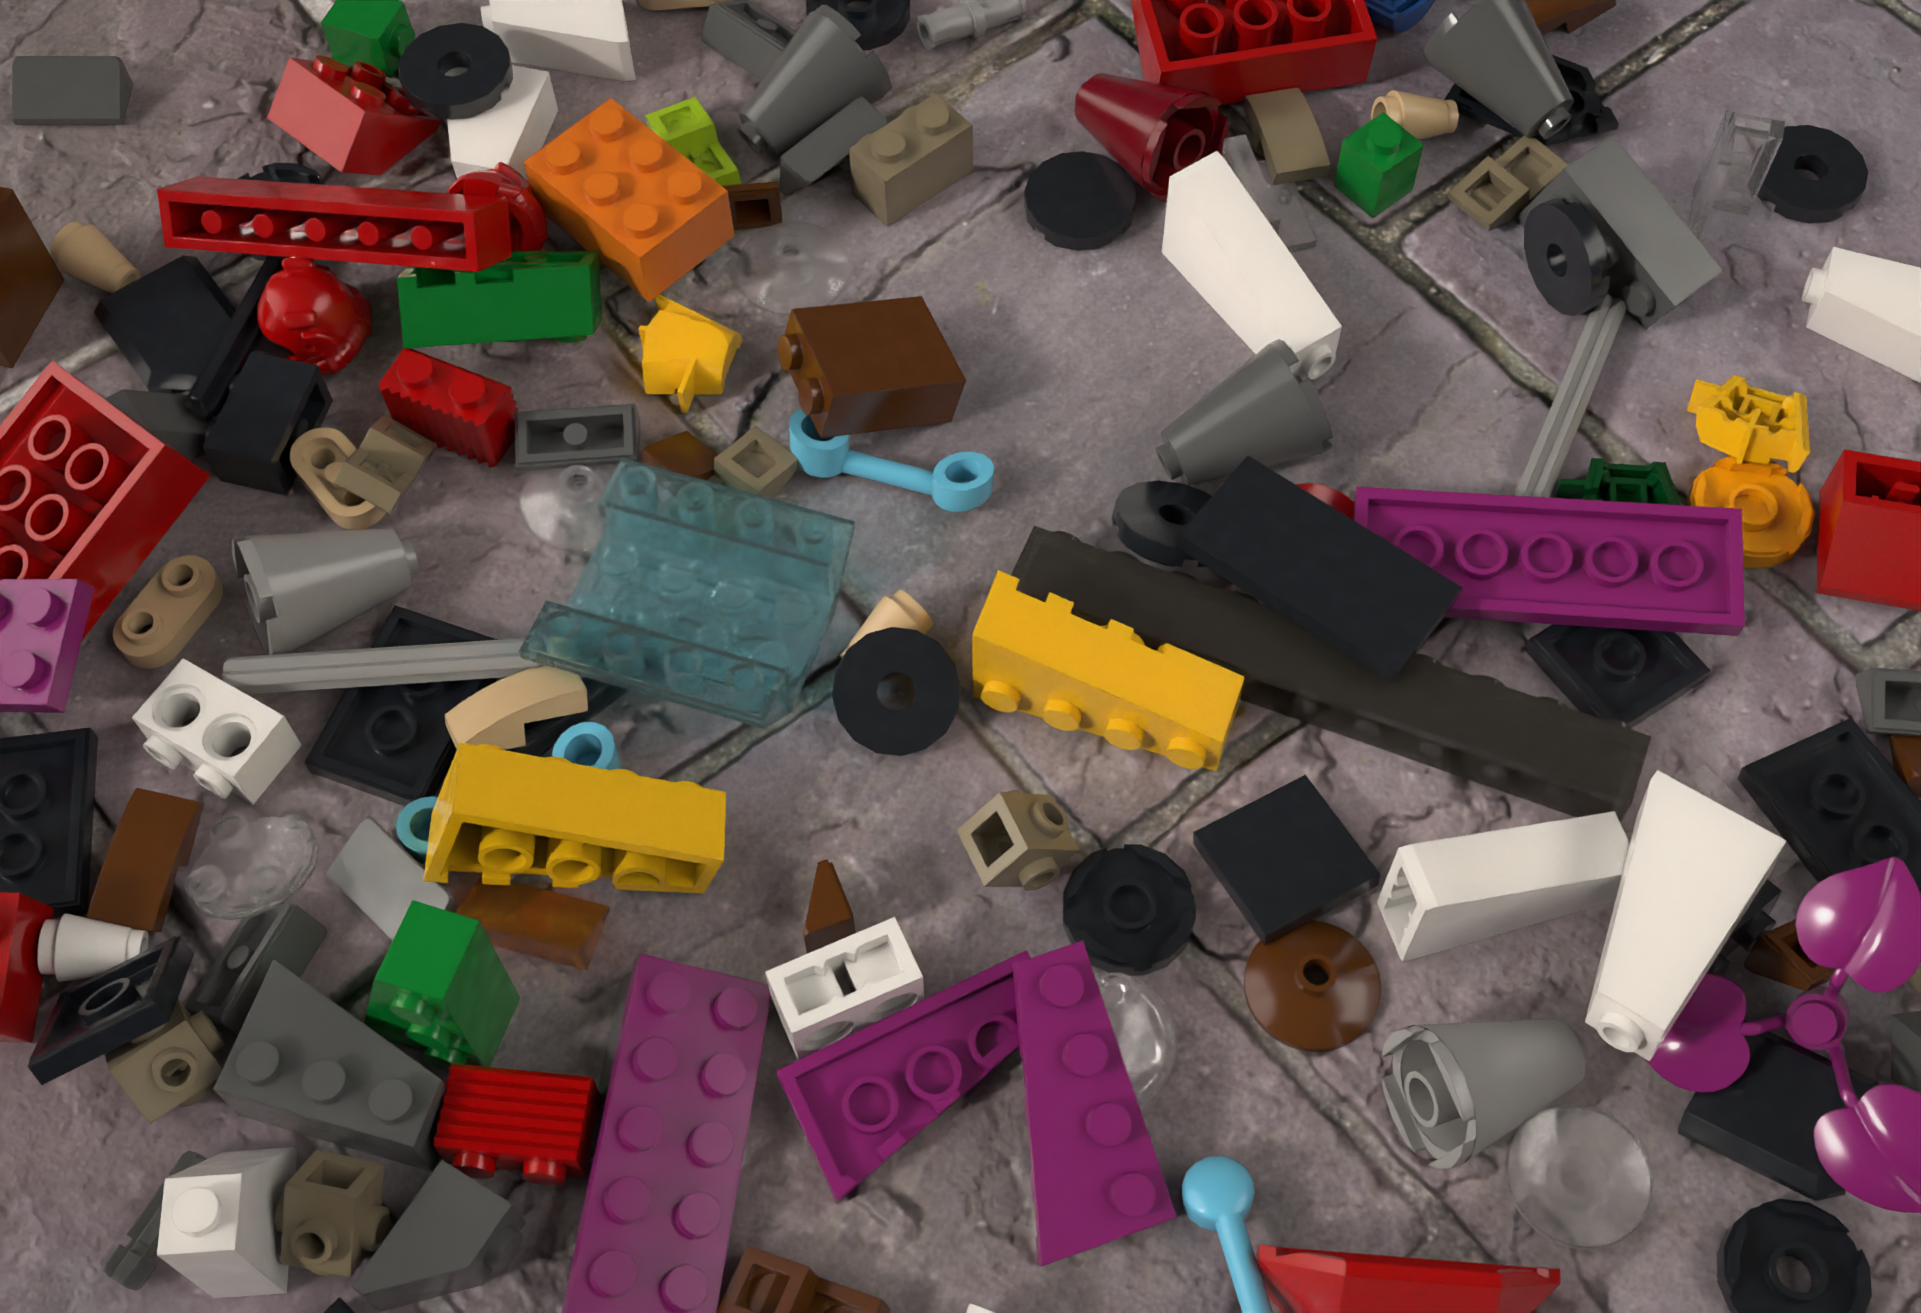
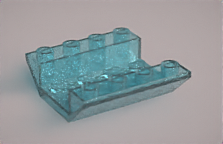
M621 458L597 503L603 535L566 606L545 601L519 650L520 657L766 729L792 712L835 615L855 530V521Z

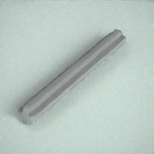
M1606 294L1603 302L1591 310L1514 496L1550 498L1626 312L1627 306L1622 298H1613L1611 295Z
M537 637L230 657L224 661L222 678L224 682L245 694L503 678L545 664L546 656L544 645L541 639Z

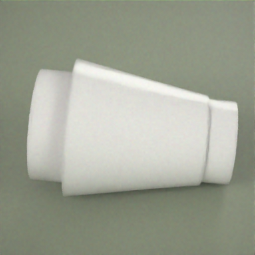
M67 913L61 917V920L47 919L43 923L38 943L39 971L41 974L55 975L58 982L95 977L148 950V932Z

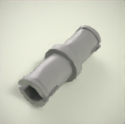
M959 0L956 6L928 15L918 16V34L927 50L967 36L971 40L984 37L988 29L1015 20L1025 19L1027 3L1026 0Z

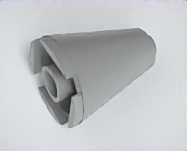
M393 529L246 534L243 537L232 539V554L237 578H244L248 598H244L245 606L255 634L266 655L291 653L409 589L411 587L410 575L419 572L416 553L408 537L399 539Z
M1556 1018L1411 1025L1392 1032L1383 1045L1382 1057L1393 1054V1074L1382 1077L1383 1092L1392 1119L1410 1149L1414 1153L1426 1149L1437 1159L1429 1164L1437 1170L1453 1168L1466 1163L1578 1086L1585 1075V1066L1588 1060L1587 1049L1581 1036L1566 1023Z

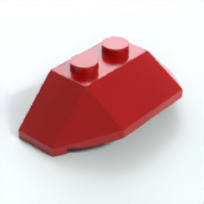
M1259 1245L1255 1255L1268 1297L1283 1313H1534L1561 1284L1560 1268H1535L1297 1249L1273 1245Z

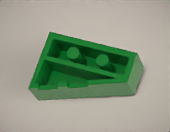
M512 251V257L480 272L407 267L397 277L403 349L489 342H519L542 338H552V340L562 343L580 342L586 340L587 335H593L603 320L599 251Z
M412 900L374 978L364 1024L389 1042L424 1052V1060L442 1070L449 1072L452 1063L490 1067L520 997L479 920Z

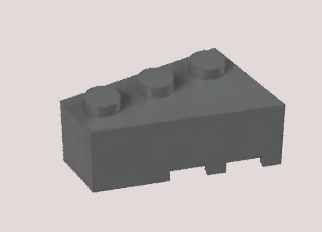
M273 959L213 1090L239 1116L433 1172L439 1157V1153L434 1147V1137L437 1134V1123L440 1120V1109L443 1106V1095L446 1092V1086L443 1081Z

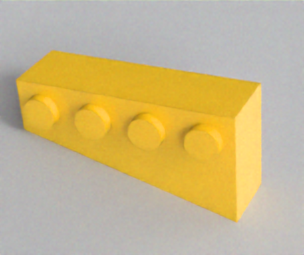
M1000 570L997 571L972 634L973 697L981 699L989 707L1001 712H1014L1017 710L1043 718L1047 724L1059 730L1075 731L1079 729L1102 736L1110 744L1121 749L1136 750L1141 748L1164 755L1172 763L1183 768L1199 769L1203 767L1217 772L1239 706L1244 676L1168 643L1159 646L1157 651L1145 646L1141 637L1133 632L1134 628L1110 619L1107 625L1098 626L1071 613L1074 602L1049 592L1045 602L1016 590L1020 579Z
M460 742L431 814L423 882L448 883L449 871L481 872L482 884L511 885L512 874L548 875L552 879V887L579 888V885L591 883L597 878H612V884L616 890L705 893L724 861L726 792L703 788L701 785L690 781L671 782L639 776L635 772L626 769L607 770L575 764L562 757L551 756L543 758L506 751L502 747L493 744L474 745Z

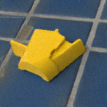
M659 294L655 297L658 313L648 326L640 325L638 329L643 348L642 369L645 393L675 395L677 391L681 413L687 414L694 395H722L727 373L737 348L740 349L743 339L740 333Z
M1733 375L1722 386L1696 379L1686 411L1696 414V429L1700 442L1737 458L1735 463L1742 464L1743 461L1769 464L1772 458L1788 461V472L1795 473L1800 469L1810 453L1806 395L1794 392L1790 396H1784L1748 385L1745 377Z

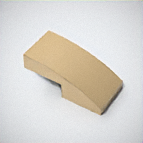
M569 658L545 663L503 678L468 697L445 714L446 727L456 749L460 742L474 745L493 744L505 750L526 746L524 723L588 711L587 688Z

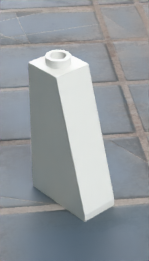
M1215 151L1171 175L1169 178L1162 254L1255 354L1267 344L1280 339L1285 341L1299 360V362L1289 366L1292 373H1298L1302 380L1306 378L1316 379L1323 375L1335 362L1342 326L1226 160L1218 151Z
M1833 247L1823 268L1813 267L1806 280L1802 302L1811 303L1806 328L1921 383V268Z
M1657 770L1650 780L1637 814L1585 1023L1597 1029L1601 1038L1614 1048L1624 1052H1635L1650 1061L1770 875L1786 840Z
M1615 811L1406 845L1399 847L1377 904L1401 962L1409 961L1615 901L1632 834L1624 832Z

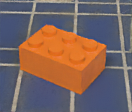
M612 98L523 161L529 185L533 188L534 197L540 203L545 216L587 251H599V261L648 302L652 301L735 236L728 191Z

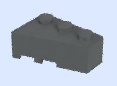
M1613 134L1565 167L1514 219L1524 227L1529 212L1532 209L1554 198H1565L1564 203L1576 202L1586 209L1598 225L1607 247L1608 261L1601 264L1602 278L1609 276L1610 279L1609 289L1606 294L1611 295L1613 298H1622L1627 306L1626 313L1645 329H1648L1723 271Z

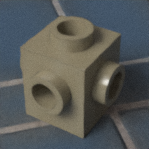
M1017 790L999 792L957 829L958 835L984 887H1023L1026 891L1040 889L1053 882L1060 875L1059 867L1079 851L1068 829L1067 816L1051 795L1020 793Z
M178 999L169 1022L104 1055L109 1072L148 1123L151 1124L178 1105L180 1107H188L197 1103L213 1090L216 1080L223 1069L216 1050L226 1043L203 1010L191 1017Z
M315 1150L284 1185V1193L277 1205L274 1223L276 1231L282 1232L280 1263L306 1268L321 1276L339 1275L351 1278L371 1251L376 1252L388 1232L390 1211L388 1207L382 1206L385 1164Z

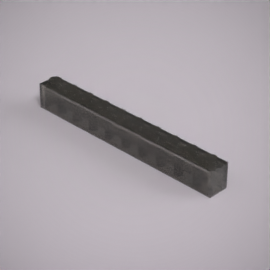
M1034 526L1011 576L1020 579L1016 590L1045 602L1049 592L1074 602L1071 613L1086 621L1102 626L1107 625L1110 619L1134 628L1133 632L1141 637L1145 646L1157 651L1159 646L1168 643L1244 676L1240 700L1573 817L1615 811L1621 822L1632 804L1651 736L1633 730L1622 721L1593 717L1570 709L1566 704L1555 698L1535 697L1508 688L1501 681L1486 675L1473 676L1444 666L1437 659L1425 654H1415L1394 683L1390 684L1271 607L1259 603L1257 599L1247 593L1239 591L1227 592L1199 582L1188 573L1181 571L1169 572L1142 563L1129 553L1123 551L1110 552L1081 542L1076 536L1064 531L1051 532Z

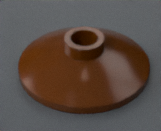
M1312 920L1265 946L1261 940L1256 944L1248 958L1244 972V993L1251 1014L1261 1028L1271 1037L1284 1045L1298 1050L1324 1052L1352 1043L1367 1030L1379 1007L1381 980L1373 957L1356 937L1333 924ZM1311 967L1320 969L1326 974L1328 981L1322 985L1311 984L1304 977L1303 971Z

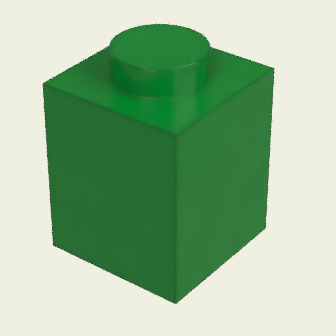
M336 0L321 21L334 60L348 66H354L355 61L366 62L384 71L388 78H392L398 69L400 59L406 47L415 40V32L411 26L405 3L399 0Z
M1383 112L1343 139L1334 186L1370 217L1374 218L1413 190L1424 144Z

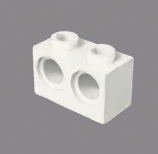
M184 658L132 717L148 739L143 744V748L157 761L171 769H176L181 763L195 771L193 777L214 795L226 799L230 793H233L251 805H254L302 746L284 715ZM197 717L189 725L181 727L187 720ZM248 746L239 755L230 757V755L238 748Z
M895 917L765 972L772 1002L798 1060L925 999L923 975Z

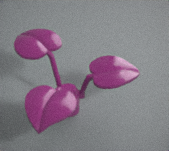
M1888 857L1866 866L1831 875L1815 885L1801 901L1795 924L1798 940L1804 953L1814 963L1827 968H1836L1827 987L1818 986L1807 992L1802 991L1789 1006L1787 1013L1779 1012L1774 1016L1758 1021L1743 1022L1747 1008L1743 990L1738 984L1723 976L1706 973L1650 1061L1645 1059V1061L1661 1077L1675 1086L1688 1091L1703 1093L1727 1088L1745 1072L1751 1057L1750 1047L1745 1036L1759 1035L1779 1028H1787L1792 1039L1802 1047L1810 1050H1827L1831 1058L1840 1096L1847 1107L1837 1108L1825 1113L1816 1123L1814 1140L1821 1164L1838 1185L1869 1204L1891 1211L1921 1213V1092L1899 1084H1879L1866 1091L1859 1100L1854 1092L1845 1060V1048L1840 1042L1849 1026L1851 1018L1848 1003L1840 994L1849 975L1863 988L1872 992L1883 993L1892 991L1904 984L1915 973L1921 963V893L1906 864L1898 857Z

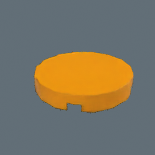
M1727 456L1715 461L1713 467L1706 469L1704 472L1702 471L1695 478L1688 492L1685 506L1742 509L1743 568H1771L1790 560L1811 533L1815 512L1810 493L1801 482L1797 487L1794 481L1786 476L1788 470L1774 461H1770L1769 464L1743 461L1742 464L1735 463L1737 458Z

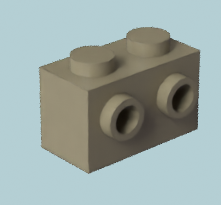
M937 93L920 104L907 108L898 118L876 132L863 136L854 146L849 148L852 194L887 227L973 171V125Z

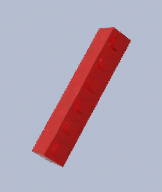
M202 176L157 189L164 245L168 248L480 272L512 257L507 197Z

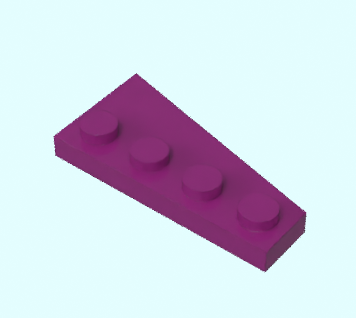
M1083 941L1012 964L1019 1049L1023 1063L1024 1109L1029 1135L1030 1181L1037 1237H1035L1037 1264L1041 1267L1177 1218Z
M1027 950L776 1071L779 1083L836 1204L1019 1049L1012 964L1031 958Z

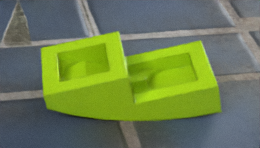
M696 97L645 115L647 125L653 132L721 186L741 184L738 169L718 141L714 122Z

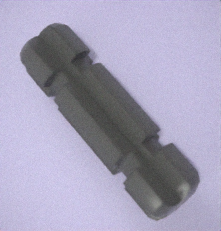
M187 1151L182 1154L169 1175L172 1176L207 1160V1158L196 1152ZM163 1183L126 1235L132 1238L128 1245L124 1247L119 1244L104 1265L103 1271L108 1277L131 1290L137 1291L142 1288L157 1267L151 1261L157 1254L164 1192Z

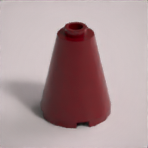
M1099 73L1081 85L1075 98V116L1077 121L1151 196L1161 202H1167L1169 178L1171 175L1215 151H1218L1222 156L1226 147L1229 129L1227 116L1219 111L1218 106L1222 105L1220 101L1207 93Z

